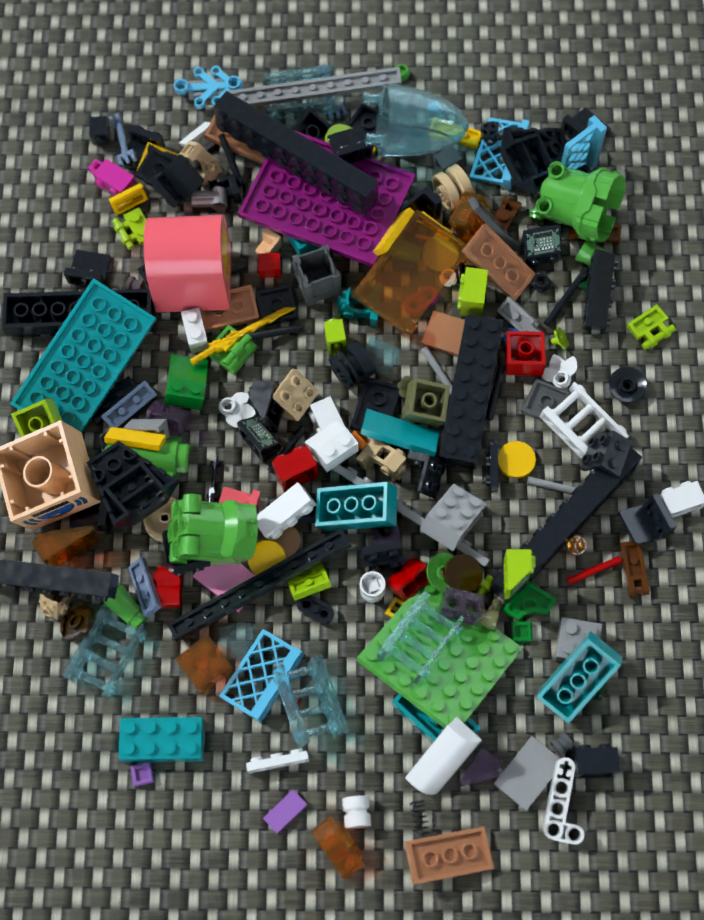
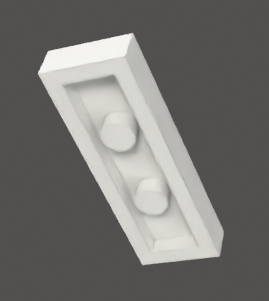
M295 749L291 750V754L288 755L275 753L270 755L271 758L263 759L262 757L250 759L251 762L246 763L248 773L251 774L309 762L307 751Z

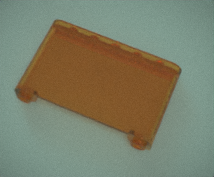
M416 209L390 249L376 261L354 290L352 297L404 334H413L418 327L417 321L461 263L465 264L468 260L461 252L467 244Z

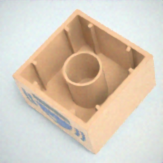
M60 420L0 446V484L10 522L34 531L101 502L97 486L86 463L89 461L82 432Z

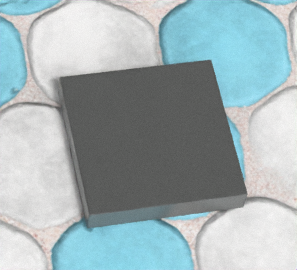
M536 378L521 413L543 421L539 417L541 412L547 406L550 409H555L571 392Z

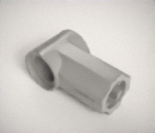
M214 187L209 191H195L191 195L192 207H212L214 210L226 209L227 189L224 187Z

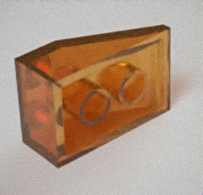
M91 525L41 533L31 543L46 565L61 566L100 541L101 538Z

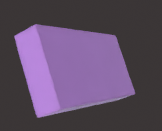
M292 790L263 819L278 834L307 804Z

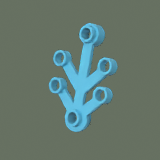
M219 66L211 68V75L214 78H220L224 82H217L205 73L202 67H196L193 70L194 77L202 79L206 83L188 84L184 79H178L174 83L175 92L179 95H185L188 91L206 90L200 97L194 100L197 109H203L205 102L217 90L224 89L218 96L212 98L213 107L216 104L214 102L221 98L225 93L224 91L238 90L243 87L242 80L239 77H229Z

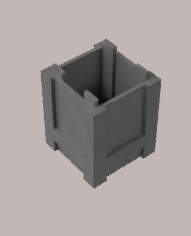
M328 244L320 246V249L292 256L295 278L299 283L307 307L333 296H341L340 274L338 269L336 270Z

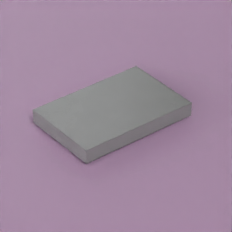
M531 736L495 781L494 785L527 811L552 779L555 763L560 758Z

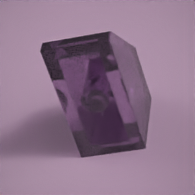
M481 748L461 779L459 786L466 787L490 782L493 777L497 779L503 770L500 767L503 761Z

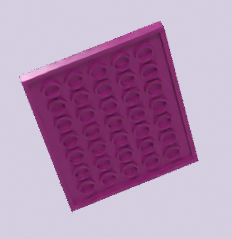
M297 132L333 153L329 143ZM265 158L238 212V217L319 248L328 244L330 252L374 268L379 255L377 256L373 253V250L397 218L402 203L405 201L415 180V174L372 158L351 163V165L379 181L378 201L368 214L364 216L353 211L350 206L341 204L335 197L326 195L320 188L311 186L305 179L296 177L290 170L281 168L275 161Z

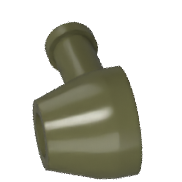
M500 599L492 601V610L482 612L480 623L488 629L495 630L499 611L502 606Z

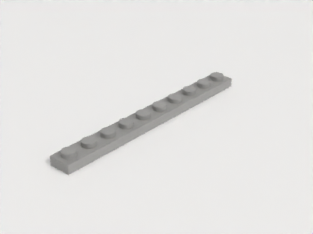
M400 67L231 90L228 92L256 107L402 86Z
M342 463L332 469L356 485L374 483L367 477L361 479L357 476L358 472L349 466L346 469L341 466ZM397 497V511L422 526L425 518L421 517L423 513L414 507L410 510L405 506L406 502ZM465 539L456 547L461 552L475 558L485 567L491 561L487 558L489 554L481 549H478V551L470 548L472 544Z

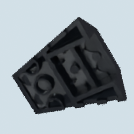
M505 127L503 129L500 154L515 186L536 195L541 190L544 180L549 176L548 167L555 161H562L565 144L568 142L561 128L523 129L517 127L516 129H511V127Z
M117 441L86 462L114 527L135 526L169 501L180 482L179 479L170 476L162 468L156 467L148 459L142 458L137 452L120 441Z

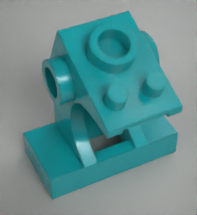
M373 286V293L369 296H357L355 291H351V287H348L346 291L343 290L336 303L338 314L343 315L347 319L354 317L369 318L370 327L377 328L381 286ZM354 304L365 305L364 310L354 309Z

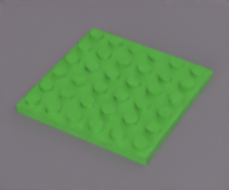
M428 582L425 586L419 588L414 597L406 600L359 654L356 661L443 728H446L456 717L465 724L523 648L497 628L491 630L480 623L481 616L463 603L461 604L451 598L449 594L436 590Z

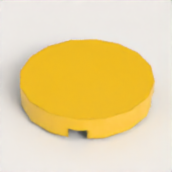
M512 441L503 445L499 450L498 467L507 477L521 479L528 476L534 469L536 462L535 453L526 443Z
M262 540L256 543L254 556L248 560V565L251 571L257 575L287 559L286 552L278 542Z

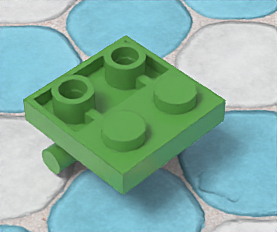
M228 325L215 340L226 338L230 331L237 330ZM246 334L227 352L223 350L209 357L235 375L258 347L250 341L252 337Z

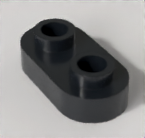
M312 595L297 600V608L301 614L323 625L329 624L333 620L334 611L329 604ZM305 603L311 604L309 608L303 607ZM322 612L328 613L326 618H322L320 615Z

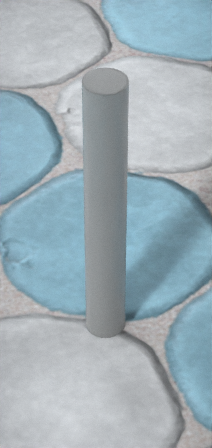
M423 347L421 352L442 384L450 386L449 394L451 395L452 383L428 347Z
M529 476L527 484L571 494L576 488Z

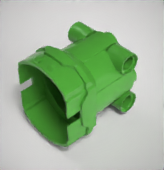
M558 161L551 163L548 167L549 176L541 186V198L536 202L535 206L538 213H540V217L548 219L555 224L572 226L580 239L592 241L593 243L606 241L616 220V217L606 215L608 207L619 210L626 189L624 176L618 171L613 172V170L604 167L591 173H586L568 168Z
M199 494L183 495V499L176 500L171 505V522L167 531L168 542L171 543L169 563L186 564L188 559L210 561L213 565H239L243 561L251 559L254 556L258 534V517L255 504L237 503L235 500H226L223 503L201 501V495Z

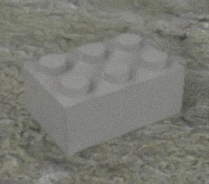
M453 484L427 514L420 531L454 551L479 520L486 503Z

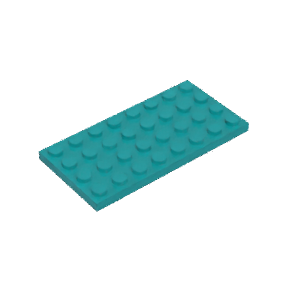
M93 278L10 404L21 410L44 399L53 398L62 421L83 432L157 319Z

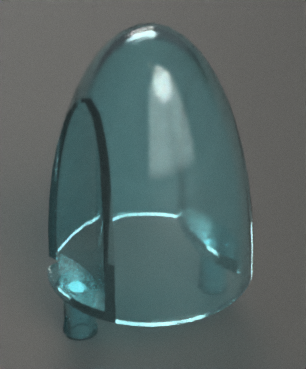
M388 83L384 84L379 94L363 93L362 103L364 105H378L379 107L376 134L366 133L365 145L377 146L379 156L407 157L438 152L461 141L468 131V120L464 113L453 103L433 93Z

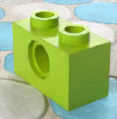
M329 319L324 322L328 356H336V351L338 350L347 355L344 349L346 337L343 320Z

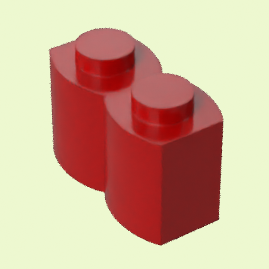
M412 558L404 564L401 571L396 572L390 577L387 585L395 595L406 601L414 597L419 588L429 582L427 578V565L417 558Z
M157 567V572L153 573V581L156 584V590L162 605L161 608H181L183 575L177 576L168 571L166 567Z

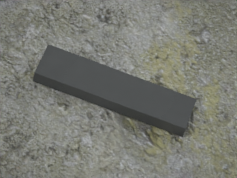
M471 197L468 200L473 211L514 252L520 248L515 237L475 197Z

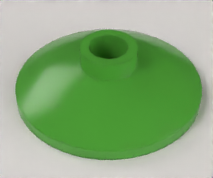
M439 553L433 556L427 565L429 583L436 590L445 593L452 590L445 583L444 576H441L440 570L443 571L445 564L454 557L449 553Z

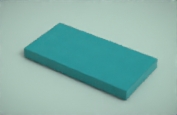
M370 409L366 410L360 432L361 435L431 456H435L439 431Z

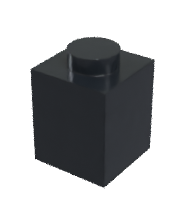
M107 116L89 117V136L93 145L110 144V124Z

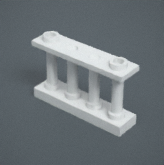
M576 382L572 383L569 388L571 394L555 409H550L547 406L539 416L581 459L586 454L588 448L586 442L603 426L610 432L616 431L626 438L629 437L626 429L618 425L586 393L585 388ZM578 399L585 407L568 423H564L559 418V415ZM591 412L598 421L582 436H577L573 432V428Z

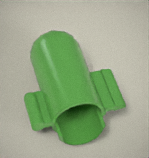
M182 436L166 438V442L160 451L129 447L142 458L151 461L156 467L165 470L172 477L174 476L179 479L180 473L188 472L189 451H192V447L189 444H183ZM108 444V445L105 447L104 450H106L107 448H109V447L112 446L113 444Z

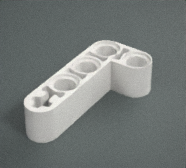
M560 758L554 766L543 832L552 840L579 844L584 839L583 829L575 824L565 822L575 773V764L569 758ZM565 761L570 766V769L566 770L564 775L566 777L569 776L568 780L557 778L558 774L561 776L563 774L560 764H564ZM558 782H564L566 785V791L562 794L556 791V784ZM554 803L562 805V812L558 815L552 812V805ZM550 824L558 826V833L556 835L548 833V826ZM573 828L579 831V836L576 840H571L568 836L569 831Z

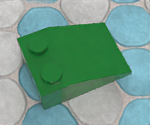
M171 354L164 405L202 410L208 360L204 359L193 366L190 362V359L193 357Z

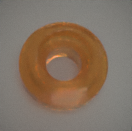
M572 536L568 541L569 552L573 555H581L585 552L587 548L586 541L581 536Z

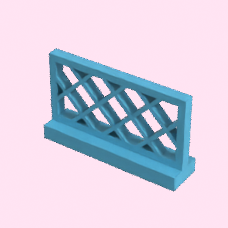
M595 115L589 119L587 129L565 144L561 163L566 167L576 169L585 164L592 170L597 166L607 127Z
M490 117L488 122L500 125L499 134L503 132L505 127L531 128L529 120H522V123ZM481 140L469 176L470 180L502 185L506 190H512L514 182L505 163L500 165L497 161L502 157L499 153L494 156L491 152L497 147L501 149L502 140H498L490 147ZM489 153L491 158L483 162L481 156ZM495 162L497 167L489 171L486 166ZM481 168H484V170L486 171V173L481 176L475 175L476 171ZM502 172L501 179L493 178L492 175L494 173Z
M262 629L219 697L261 723L303 659V652ZM264 636H267L272 640L273 646L262 649L260 642ZM285 647L290 650L286 657L278 659L276 649ZM274 650L276 660L264 662L263 652ZM260 653L262 663L251 666L249 660L251 656ZM276 663L277 672L267 676L265 666ZM263 667L265 677L253 679L251 669ZM249 670L251 680L239 682V674ZM265 680L266 689L256 693L254 683ZM252 684L253 694L242 696L240 686ZM238 687L240 697L230 699L226 696L231 688ZM254 697L256 704L250 711L244 707L243 700Z

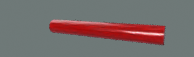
M617 556L566 578V582L568 585H572L619 565L623 561L620 556Z

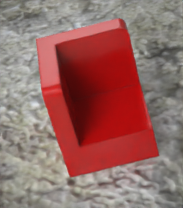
M280 253L258 254L260 278L281 277Z

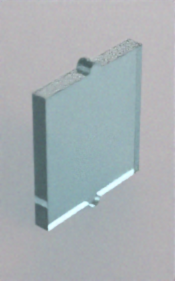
M372 336L364 347L372 359L377 372L387 376L392 365H395L400 349Z
M251 622L244 624L233 623L230 626L218 627L222 662L240 661L243 659L253 645Z

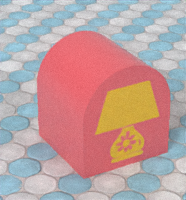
M202 215L147 218L144 228V262L147 282L156 312H180L198 307L200 311L230 310L232 248L225 216Z

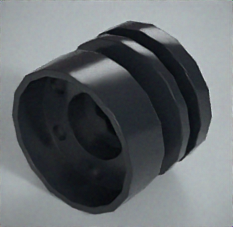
M353 340L344 346L346 356L338 350L336 351V356L330 355L328 357L333 373L348 390L354 388L353 382L356 385L360 384L358 374L364 379H368L377 373L369 354L357 340Z

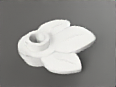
M554 354L550 360L549 368L544 369L542 378L546 382L553 383L558 388L564 389L568 387L571 383V376L577 371L575 357L572 356L564 361L561 357ZM561 378H565L564 382H559Z
M235 393L231 398H224L219 403L220 412L225 415L226 422L234 428H238V421L256 415L253 407L247 404L249 400L247 393ZM227 405L232 406L229 410L225 409Z

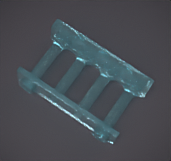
M333 65L263 73L265 85H274L335 76ZM331 96L324 97V101L314 102L313 99H306L307 103L296 104V101L289 102V105L279 106V103L272 104V107L266 108V113L275 120H279L280 118L300 116L309 107L317 114H331L338 111L336 99L331 100Z
M423 591L382 644L377 654V657L384 661L387 655L390 657L394 656L417 672L415 684H418L421 679L424 681L427 679L432 671L429 669L451 638L453 636L457 637L463 629L461 624L464 617L460 616L457 622L453 623L430 607L428 600L431 595L426 591ZM420 612L422 614L426 613L448 628L450 631L444 638L419 621L417 616ZM415 627L440 645L433 652L408 635L407 629ZM404 641L428 658L426 664L421 666L398 650L397 642Z
M102 605L95 616V622L91 631L83 638L63 677L73 683L76 679L80 678L104 690L102 696L109 700L111 696L113 697L116 694L117 684L139 643H143L145 640L147 629L143 624H140L136 630L112 618V611ZM110 625L132 636L133 638L128 647L103 636L102 631L104 627ZM95 643H101L123 654L118 665L94 654L92 649ZM90 660L114 673L107 683L84 672L82 668L84 663Z
M322 655L311 659L307 663L308 667L286 672L284 664L272 671L273 681L278 687L293 731V739L297 743L298 748L310 742L309 737L331 732L335 739L349 731ZM306 675L312 676L314 686L295 691L292 690L290 679ZM312 694L319 696L321 705L299 710L296 702L297 698ZM320 713L325 714L328 724L306 730L302 718Z

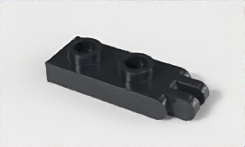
M493 438L489 443V456H486L485 459L486 468H489V475H486V486H489L490 492H498L497 440Z

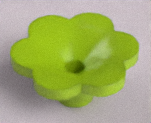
M558 327L554 330L555 337L551 339V343L554 346L559 344L565 350L569 346L567 335Z

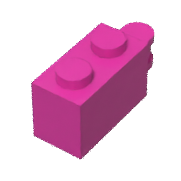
M95 159L87 168L94 176L95 184L101 189L105 188L113 197L137 185L132 174L108 159H105L103 162Z

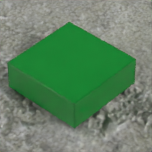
M531 621L511 622V638L514 642H532Z

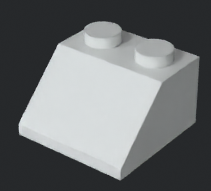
M337 421L304 442L326 472L358 452V442L346 427Z

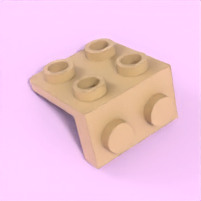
M292 369L272 397L285 410L282 415L287 420L299 421L320 391L297 369Z

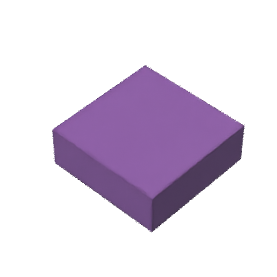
M151 762L130 766L134 787L155 783Z

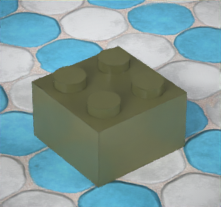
M413 378L407 384L402 420L440 427L446 422L450 386Z

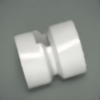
M375 571L365 573L360 579L362 598L370 603L382 600L386 591L385 579L380 573Z
M369 796L342 798L343 811L347 812L344 816L345 829L370 827L371 816L367 812V809L370 808Z

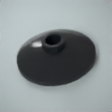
M621 367L615 370L609 379L611 394L621 402L632 403L638 401L643 397L647 389V381L644 375L632 367ZM628 385L630 389L627 390L623 386Z

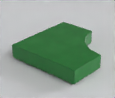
M528 582L527 586L518 596V592L514 594L512 602L510 604L507 603L502 612L518 622L529 614L547 616L557 599L531 582Z

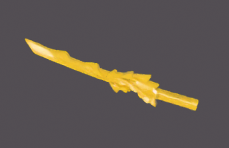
M284 307L240 331H230L226 338L208 343L209 348L191 358V364L194 366L214 353H220L223 350L227 352L246 334L253 333L259 327L274 322L277 318L296 309V307Z

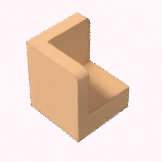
M265 228L262 232L263 241L257 247L256 253H277L282 246L281 236Z

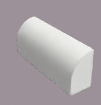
M456 717L447 725L405 778L419 791L429 795L437 794L482 740Z

